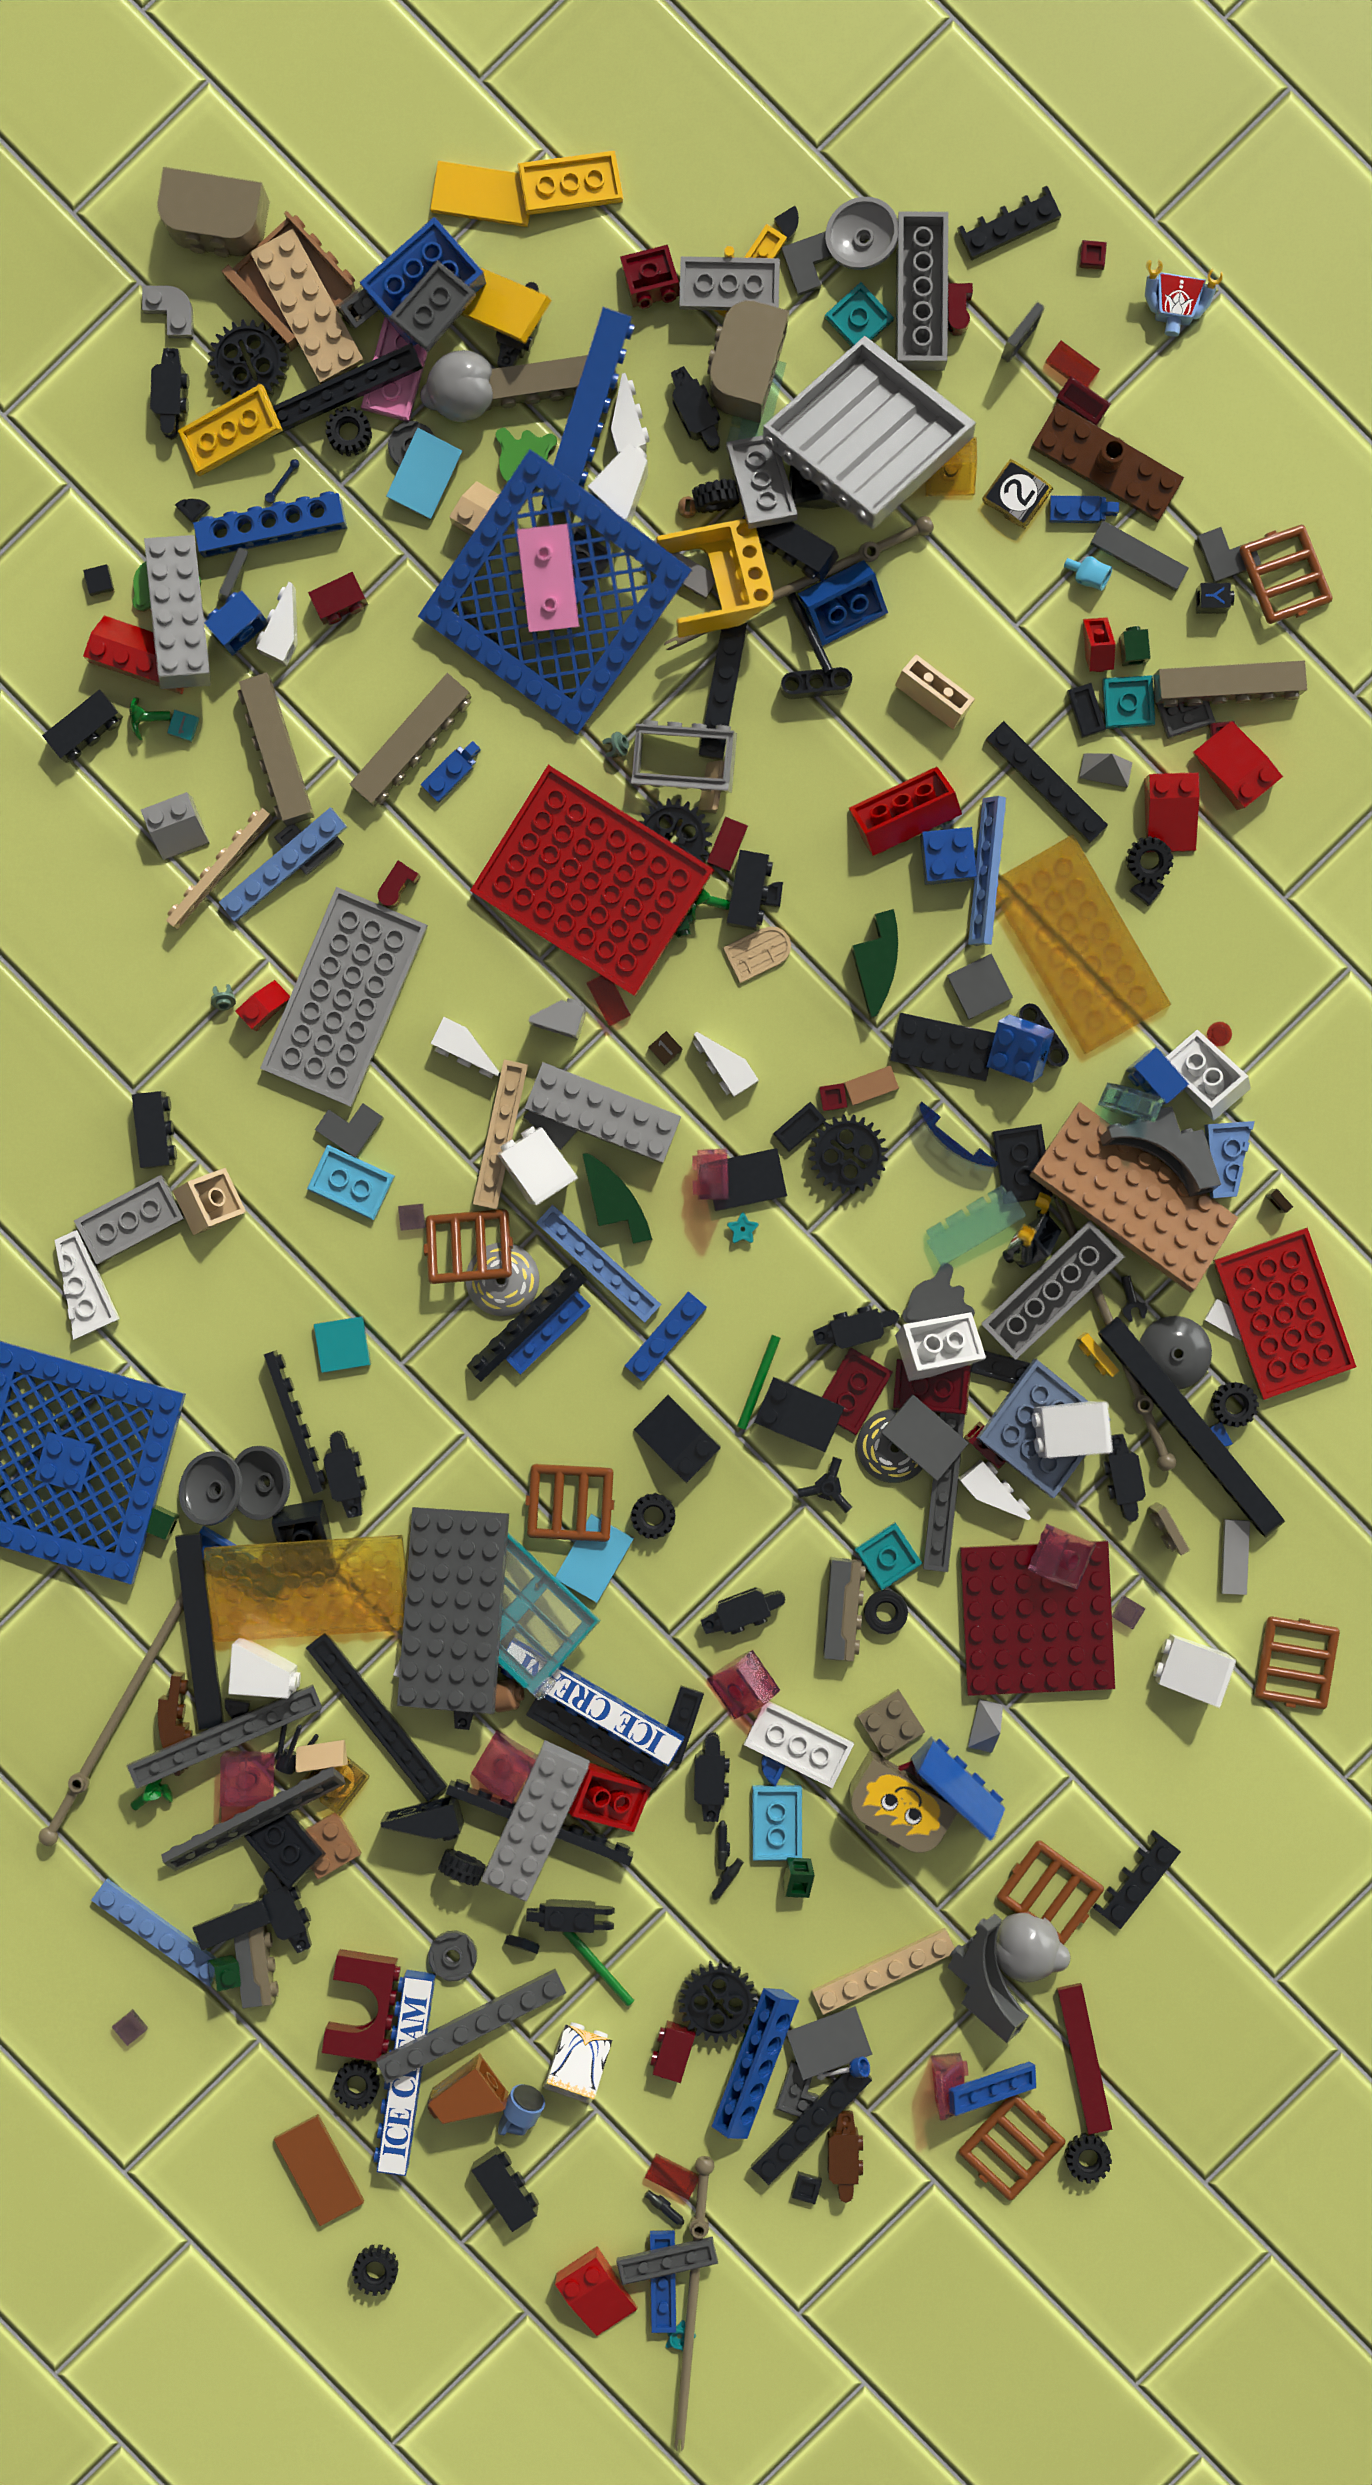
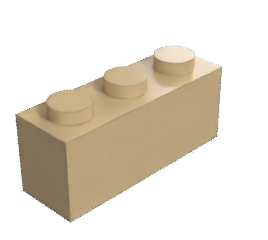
M915 655L905 666L895 684L901 691L952 729L967 714L975 698L918 655Z

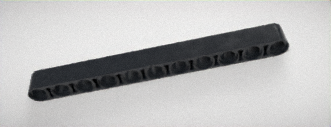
M1118 1317L1114 1318L1098 1332L1099 1337L1147 1396L1153 1400L1156 1407L1254 1527L1267 1538L1285 1522L1283 1517L1124 1322Z

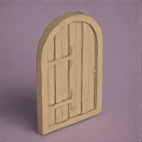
M770 926L759 929L723 947L739 982L742 983L773 967H777L785 961L790 954L791 942L785 931L778 927Z

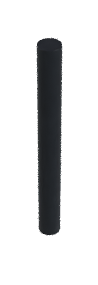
M794 592L786 596L824 674L829 675L833 673L834 669L796 593Z

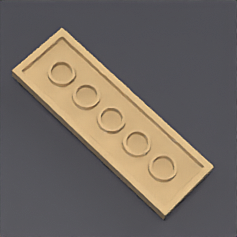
M294 229L250 251L253 260L320 384L364 363L363 357Z

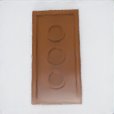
M319 2114L275 2136L274 2141L319 2226L364 2203L358 2187Z

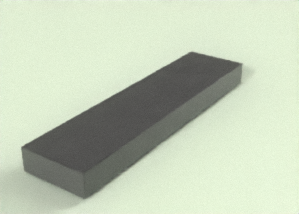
M1104 520L1090 543L1174 591L1178 589L1189 567Z
M712 2236L618 2257L616 2262L621 2283L625 2285L718 2264V2257Z

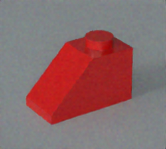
M1108 617L1083 619L1085 657L1089 672L1114 670L1116 643Z
M273 980L252 994L235 1012L252 1030L257 1032L289 1001L290 995L276 980Z

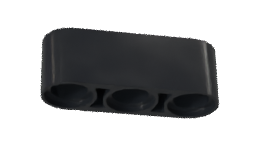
M844 667L833 668V673L825 675L822 669L790 672L783 676L780 690L782 695L788 699L840 695L849 691L852 684V674ZM844 676L848 683L844 686H838L834 678ZM813 678H818L823 682V686L816 689L809 682ZM792 680L799 687L795 691H789L785 687V683Z
M1028 1003L1018 1010V1018L1024 1019V1010L1030 1009L1035 1014V1019L1032 1023L1054 1030L1037 1005ZM1054 1031L1046 1065L1051 1068H1058L1068 1061L1069 1053ZM1052 1050H1058L1062 1054L1060 1063H1055L1051 1060L1050 1054Z

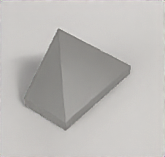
M1084 753L1079 778L1128 787L1132 762L1112 753Z
M978 1699L968 1743L969 1748L993 1752L1001 1733L1003 1704Z

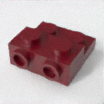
M668 244L620 256L633 308L647 309L654 302L663 301L670 303L680 296L679 281Z

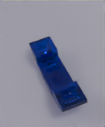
M923 1102L917 1105L919 1115L926 1128L952 1154L967 1162L983 1167L995 1168L999 1164L981 1148L976 1149L973 1154L968 1152L935 1125L941 1116Z

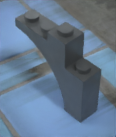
M1162 1105L1151 1107L1148 1109V1113L1141 1119L1131 1121L1129 1125L1124 1126L1121 1123L1110 1125L1107 1127V1131L1100 1136L1102 1146H1131L1144 1150L1162 1160L1180 1178L1189 1197L1211 1193L1221 1185L1203 1129L1193 1131V1128L1180 1131L1172 1106L1162 1108Z
M994 1914L987 1920L983 1918L975 1927L976 1935L963 1946L958 1945L950 1954L952 1960L948 1968L968 1985L964 1990L966 1996L962 2004L1002 2040L1008 2043L1021 2032L1029 2015L1019 2006L1010 1993L1000 1971L996 1951L997 1935L1002 1919Z

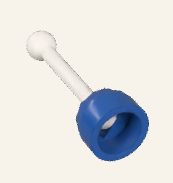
M857 2057L850 2061L849 2067L827 2071L816 2076L819 2080H824L827 2076L850 2072L853 2077L863 2078L869 2075L870 2064L866 2057Z

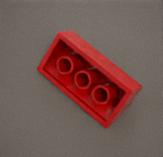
M104 615L91 632L83 657L94 665L160 687L154 632ZM185 687L170 688L168 690L182 694Z
M938 766L849 807L858 831L872 856L962 815L956 792Z

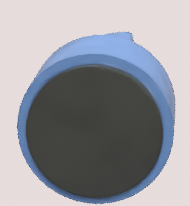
M519 2084L512 2088L507 2098L506 2108L503 2110L504 2113L499 2122V2135L504 2136L507 2132L523 2136L527 2130L536 2124L545 2107L544 2097L536 2088L525 2084Z

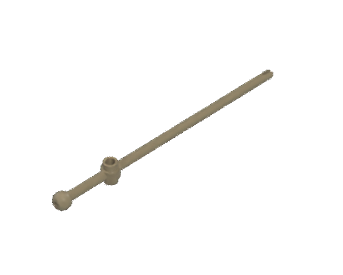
M922 516L917 519L914 526L880 542L863 543L858 552L835 562L826 577L863 560L865 562H872L878 558L880 552L918 534L928 536L934 529L931 519L927 516ZM867 548L871 550V556L867 554ZM805 576L773 591L772 603L820 580L816 577L811 579ZM706 633L681 638L676 636L667 640L664 645L676 640L677 644L666 649L672 650Z
M1055 1196L1054 1202L1068 1236L1071 1238L1077 1233V1229L1065 1201L1060 1198L1063 1208H1061ZM1096 1283L1091 1288V1292L1106 1326L1113 1320L1100 1285ZM1122 1365L1135 1397L1133 1409L1138 1414H1142L1159 1455L1157 1466L1162 1471L1170 1470L1176 1466L1177 1462L1175 1456L1168 1453L1152 1415L1153 1400L1149 1396L1144 1395L1142 1388ZM1142 1401L1146 1402V1407L1144 1409H1141L1140 1403Z
M182 1592L80 1772L70 1777L68 1781L69 1791L50 1825L40 1831L38 1838L43 1845L53 1846L57 1842V1831L77 1795L89 1787L90 1780L88 1776L184 1608Z
M708 2156L699 2157L695 2163V2169L699 2173L696 2213L689 2224L693 2241L703 2239L709 2231V2222L705 2218L708 2178L715 2166L712 2158ZM700 2268L690 2270L674 2444L676 2451L679 2439H681V2451L684 2449Z

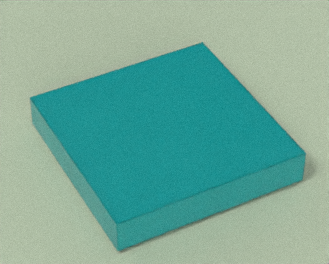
M862 282L855 286L824 316L851 347L864 336L872 341L894 321V317Z
M1152 675L1102 679L1106 729L1155 725Z
M363 1316L314 1324L321 1373L371 1365Z
M896 1522L854 1548L881 1590H884L923 1564Z

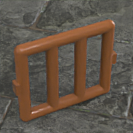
M1298 525L1278 533L1274 530L1265 534L1264 538L1244 544L1239 548L1267 623L1273 624L1292 616H1296V618L1306 615L1307 611L1332 601L1331 591L1304 525ZM1296 536L1299 537L1303 550L1259 566L1255 565L1252 552ZM1307 559L1312 573L1268 589L1264 588L1260 575ZM1316 582L1321 596L1277 612L1273 611L1269 598Z
M506 1209L439 1214L426 1217L427 1244H424V1254L427 1256L429 1283L441 1284L511 1277L513 1238L510 1237L509 1212ZM499 1219L502 1269L487 1270L485 1220ZM475 1221L477 1271L462 1272L460 1223ZM450 1223L453 1273L438 1274L436 1225Z
M533 1464L530 1471L529 1496H526V1505H528V1537L598 1542L609 1541L611 1511L615 1508V1500H612L613 1469ZM540 1474L555 1475L552 1529L537 1528ZM565 1475L579 1476L576 1530H561ZM589 1477H604L601 1532L586 1531Z
M1273 1616L1268 1617L1254 1693L1255 1697L1284 1703L1286 1707L1296 1708V1705L1322 1710L1326 1709L1340 1630L1337 1627L1310 1623L1308 1619L1299 1618L1297 1621ZM1279 1627L1329 1636L1327 1650L1274 1642L1275 1629ZM1273 1651L1325 1660L1323 1674L1269 1666L1271 1653ZM1274 1676L1321 1684L1319 1698L1265 1690L1267 1677Z
M1038 1840L1021 1863L1017 1862L1012 1868L1013 1874L997 1894V1899L1016 1914L1029 1913L1037 1917L1029 1909L1060 1867L1072 1876L1041 1919L1045 1917L1051 1922L1080 1881L1091 1889L1089 1895L1061 1933L1057 1932L1060 1942L1064 1945L1081 1922L1084 1924L1088 1919V1912L1103 1893L1104 1887L1043 1841ZM1041 1852L1052 1862L1023 1902L1019 1904L1009 1895Z
M1019 2095L1006 2098L960 2147L959 2155L979 2173L978 2177L985 2183L989 2182L1007 2200L1011 2201L1058 2153L1066 2141L1045 2121L1046 2117L1039 2110L1036 2112ZM1014 2105L1053 2141L1044 2152L1005 2117L1006 2113ZM997 2123L1036 2159L1027 2170L988 2135ZM980 2141L1020 2177L1011 2188L971 2152Z

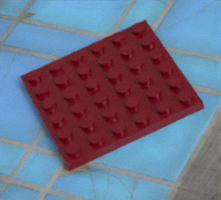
M1107 1540L960 1547L966 1688L968 1696L1115 1689L1109 1544Z

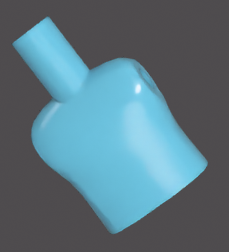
M1091 556L1086 557L1082 563L1067 558L1064 564L1065 568L1076 572L1075 579L1077 583L1100 591L1105 588L1112 574L1111 566L1103 564Z

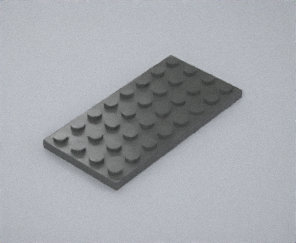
M412 1507L397 1706L487 1714L495 1713L509 1525L508 1513Z

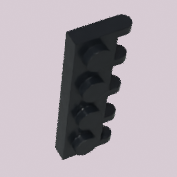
M1048 186L1042 187L1044 196L1033 202L1030 201L1027 195L1023 196L1022 202L1024 206L1014 211L1008 212L1005 205L1000 207L999 210L1002 216L986 223L983 216L977 218L980 227L967 233L963 226L957 227L959 236L971 261L1059 220L1061 213Z
M1152 1830L1150 1834L1156 1840L1146 1852L1141 1847L1137 1849V1852L1143 1857L1134 1869L1130 1871L1127 1867H1123L1122 1871L1127 1875V1878L1117 1890L1111 1886L1106 1889L1113 1895L1106 1905L1102 1908L1099 1904L1095 1903L1093 1906L1096 1911L1119 1929L1125 1925L1181 1853L1177 1847L1155 1830Z

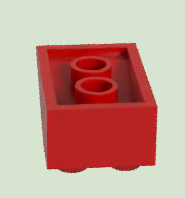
M1230 721L1192 752L1236 810L1246 808L1283 778L1269 757L1233 721Z
M1199 773L1149 774L1144 779L1146 836L1159 838L1172 850L1170 852L1196 851L1200 798Z
M589 1763L588 1770L568 1813L573 1817L634 1832L651 1787L613 1770Z
M598 2246L556 2273V2287L567 2304L596 2336L638 2309Z

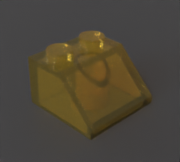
M973 437L925 481V496L975 495L977 437Z

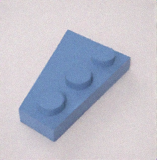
M1255 1121L1204 1125L1205 1137L1221 1185L1210 1193V1198L1237 1196L1244 1169L1243 1161L1245 1153L1248 1152L1249 1148L1248 1140Z

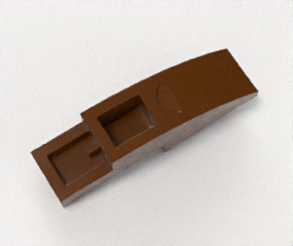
M175 1672L171 1675L169 1696L163 1695L158 1699V1728L163 1749L193 1736V1731L189 1730L190 1723L180 1722V1719H184L186 1705L182 1704L183 1695H186L188 1690V1680H185V1673ZM188 1767L175 1772L174 1775L180 1776Z

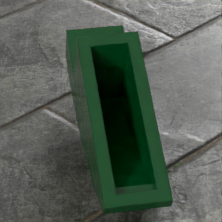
M894 909L874 914L873 918L878 939L852 945L851 947L870 1019L875 1018L889 993L895 974L898 956V929Z
M588 1153L582 1154L598 1225L603 1226L628 1220L633 1244L652 1240L653 1238L645 1215L629 1188L605 1164Z

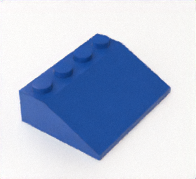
M435 217L359 282L400 336L408 344L412 343L414 346L417 343L391 322L389 316L437 261L442 263L475 292L486 284L484 272Z
M931 1736L911 1757L917 1773L991 1841L996 1834L1005 1811V1807L1001 1803L1004 1799L994 1789L989 1791L983 1785L986 1782L976 1772L972 1775L965 1768L968 1765L958 1755L954 1758L947 1751L950 1748L940 1738L936 1741Z

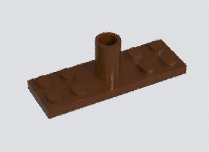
M1056 403L1031 446L1033 450L1156 522L1160 520L1184 479L1183 476L1059 403Z

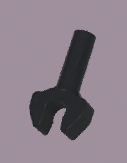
M1131 1276L1121 1277L1127 1299L1125 1307L1121 1308L1122 1315L1129 1322H1132L1131 1309L1137 1307L1140 1317L1144 1319L1147 1313L1146 1303H1141L1136 1299Z

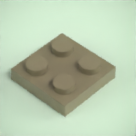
M1158 1502L1149 1506L1152 1512L1149 1514V1517L1154 1526L1162 1530L1164 1535L1161 1536V1539L1167 1549H1170L1172 1552L1175 1551L1180 1555L1189 1552L1190 1549L1167 1508Z
M899 1689L857 1714L883 1758L925 1732Z

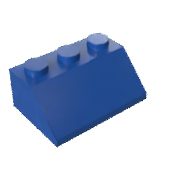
M865 560L798 593L803 609L822 646L888 613L876 575Z

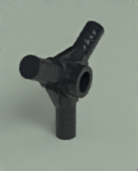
M833 1456L827 1474L825 1473L815 1482V1485L797 1489L799 1498L817 1495L829 1501L834 1500L847 1513L852 1506L841 1495L842 1490L839 1478L837 1477L842 1459Z

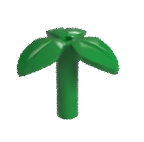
M134 697L129 709L130 724L135 736L139 740H143L138 728L139 723L143 721H170V711H144V709L137 706L139 698Z
M703 889L690 909L693 920H696L695 911L697 905L706 904L729 910L730 900L710 896Z
M162 1778L149 1783L145 1787L144 1792L131 1802L132 1809L137 1811L148 1801L160 1798L161 1794L169 1803H172L173 1797L168 1784H161Z

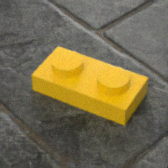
M1084 1332L1077 1338L1081 1343L1078 1345L1079 1349L1087 1357L1091 1355L1096 1361L1094 1366L1101 1375L1107 1374L1113 1377L1119 1372V1369L1088 1333Z

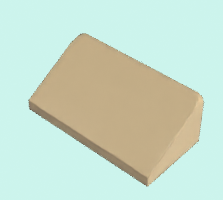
M725 761L708 762L704 778L723 779ZM702 791L699 810L716 814L721 791Z
M345 1740L299 1746L296 1749V1773L348 1765Z

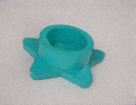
M742 1212L737 1221L727 1223V1226L733 1231L732 1242L736 1243L744 1239L753 1243L752 1232L759 1226V1223L748 1221L745 1213ZM741 1227H745V1231L742 1232Z
M684 2320L676 2326V2333H667L669 2339L666 2343V2348L673 2347L683 2352Z

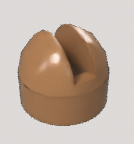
M686 496L679 501L678 511L681 516L691 518L697 513L693 497ZM686 501H690V512H685Z

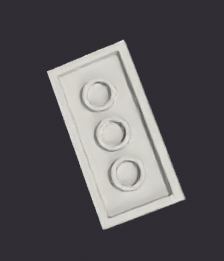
M765 1699L744 1741V1745L833 1788L854 1742Z

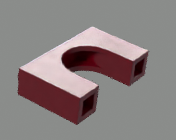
M344 1949L339 1950L336 1957L333 1980L357 1983L369 1988L377 1999L378 2014L373 2020L363 2025L328 2022L325 2028L322 2053L375 2062L377 2058L388 2053L390 2039L385 2038L387 2030H391L393 2015H389L390 2006H395L397 1991L393 1990L394 1981L398 1982L400 1978L401 1967L397 1966L398 1958Z

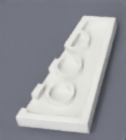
M79 1230L56 1239L55 1245L60 1271L63 1276V1288L67 1298L69 1319H71L73 1330L72 1336L73 1340H76L120 1318Z

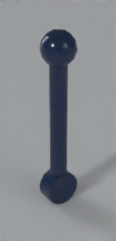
M291 460L290 467L271 493L265 495V500L268 503L275 502V495L292 471L299 467L300 463L298 460Z

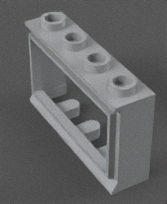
M643 720V724H636L631 784L634 786L651 785L657 788H663V786L676 787L677 789L687 790V788L700 789L702 791L719 790L732 793L737 733L731 730L730 726L716 725V729H706L707 725L693 723L692 727H682V723L667 722V726L658 725V721ZM643 734L726 739L723 779L640 773Z

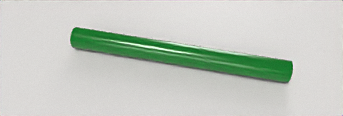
M771 1335L737 1425L739 1428L747 1429L780 1342V1337Z
M562 1932L627 2007L631 2005L634 2001L631 1995L575 1932Z

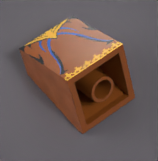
M479 2053L432 2088L428 2101V2110L433 2118H438L442 2124L501 2112L506 2108L509 2092Z

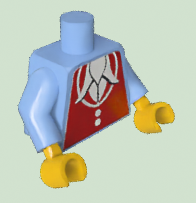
M1148 260L1146 268L1150 274L1146 279L1145 299L1150 310L1155 313V320L1166 322L1165 335L1179 336L1181 325L1189 326L1193 319H1199L1210 306L1216 292L1215 285L1222 281V271L1219 279L1213 280L1210 277L1213 268L1209 270V283L1205 284V279L1162 273L1163 264L1160 260H1158L1157 269L1151 270V260Z

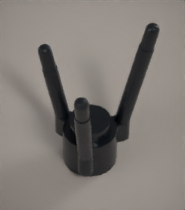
M287 1724L281 1727L278 1751L275 1756L277 1760L275 1768L282 1773L292 1775L295 1771L296 1752L294 1749L300 1736L301 1725L297 1726L289 1749H284ZM315 1734L307 1745H313L319 1738V1735Z

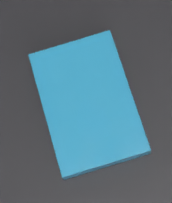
M417 428L386 497L431 519L461 456L462 450Z
M327 1145L307 1190L375 1220L395 1176Z
M591 1514L586 1522V1531L601 1532V1519ZM611 1525L610 1539L607 1542L576 1540L555 1578L591 1600L598 1602L634 1538Z
M752 1785L753 1861H786L787 1857L802 1858V1785H776V1787L773 1785Z

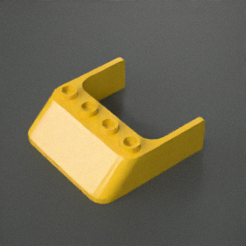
M746 519L656 537V543L670 553L691 549H700L707 553L722 610L677 619L678 638L740 626L772 603L773 591L756 528L748 529Z

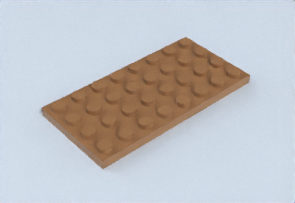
M1079 1102L1029 1176L1191 1293L1197 1287L1238 1217L1207 1194L1189 1197L1184 1184L1176 1173L1152 1154L1139 1148L1125 1145L1102 1146L1100 1136L1107 1131V1127L1111 1124Z

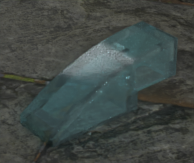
M1107 1082L1098 1105L1111 1112L1124 1114L1133 1119L1155 1122L1164 1099L1140 1090Z

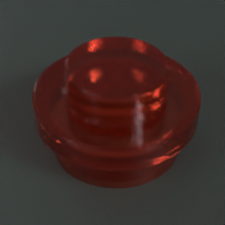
M1215 1022L1208 1028L1207 1038L1215 1046H1224L1231 1040L1232 1030L1224 1022Z

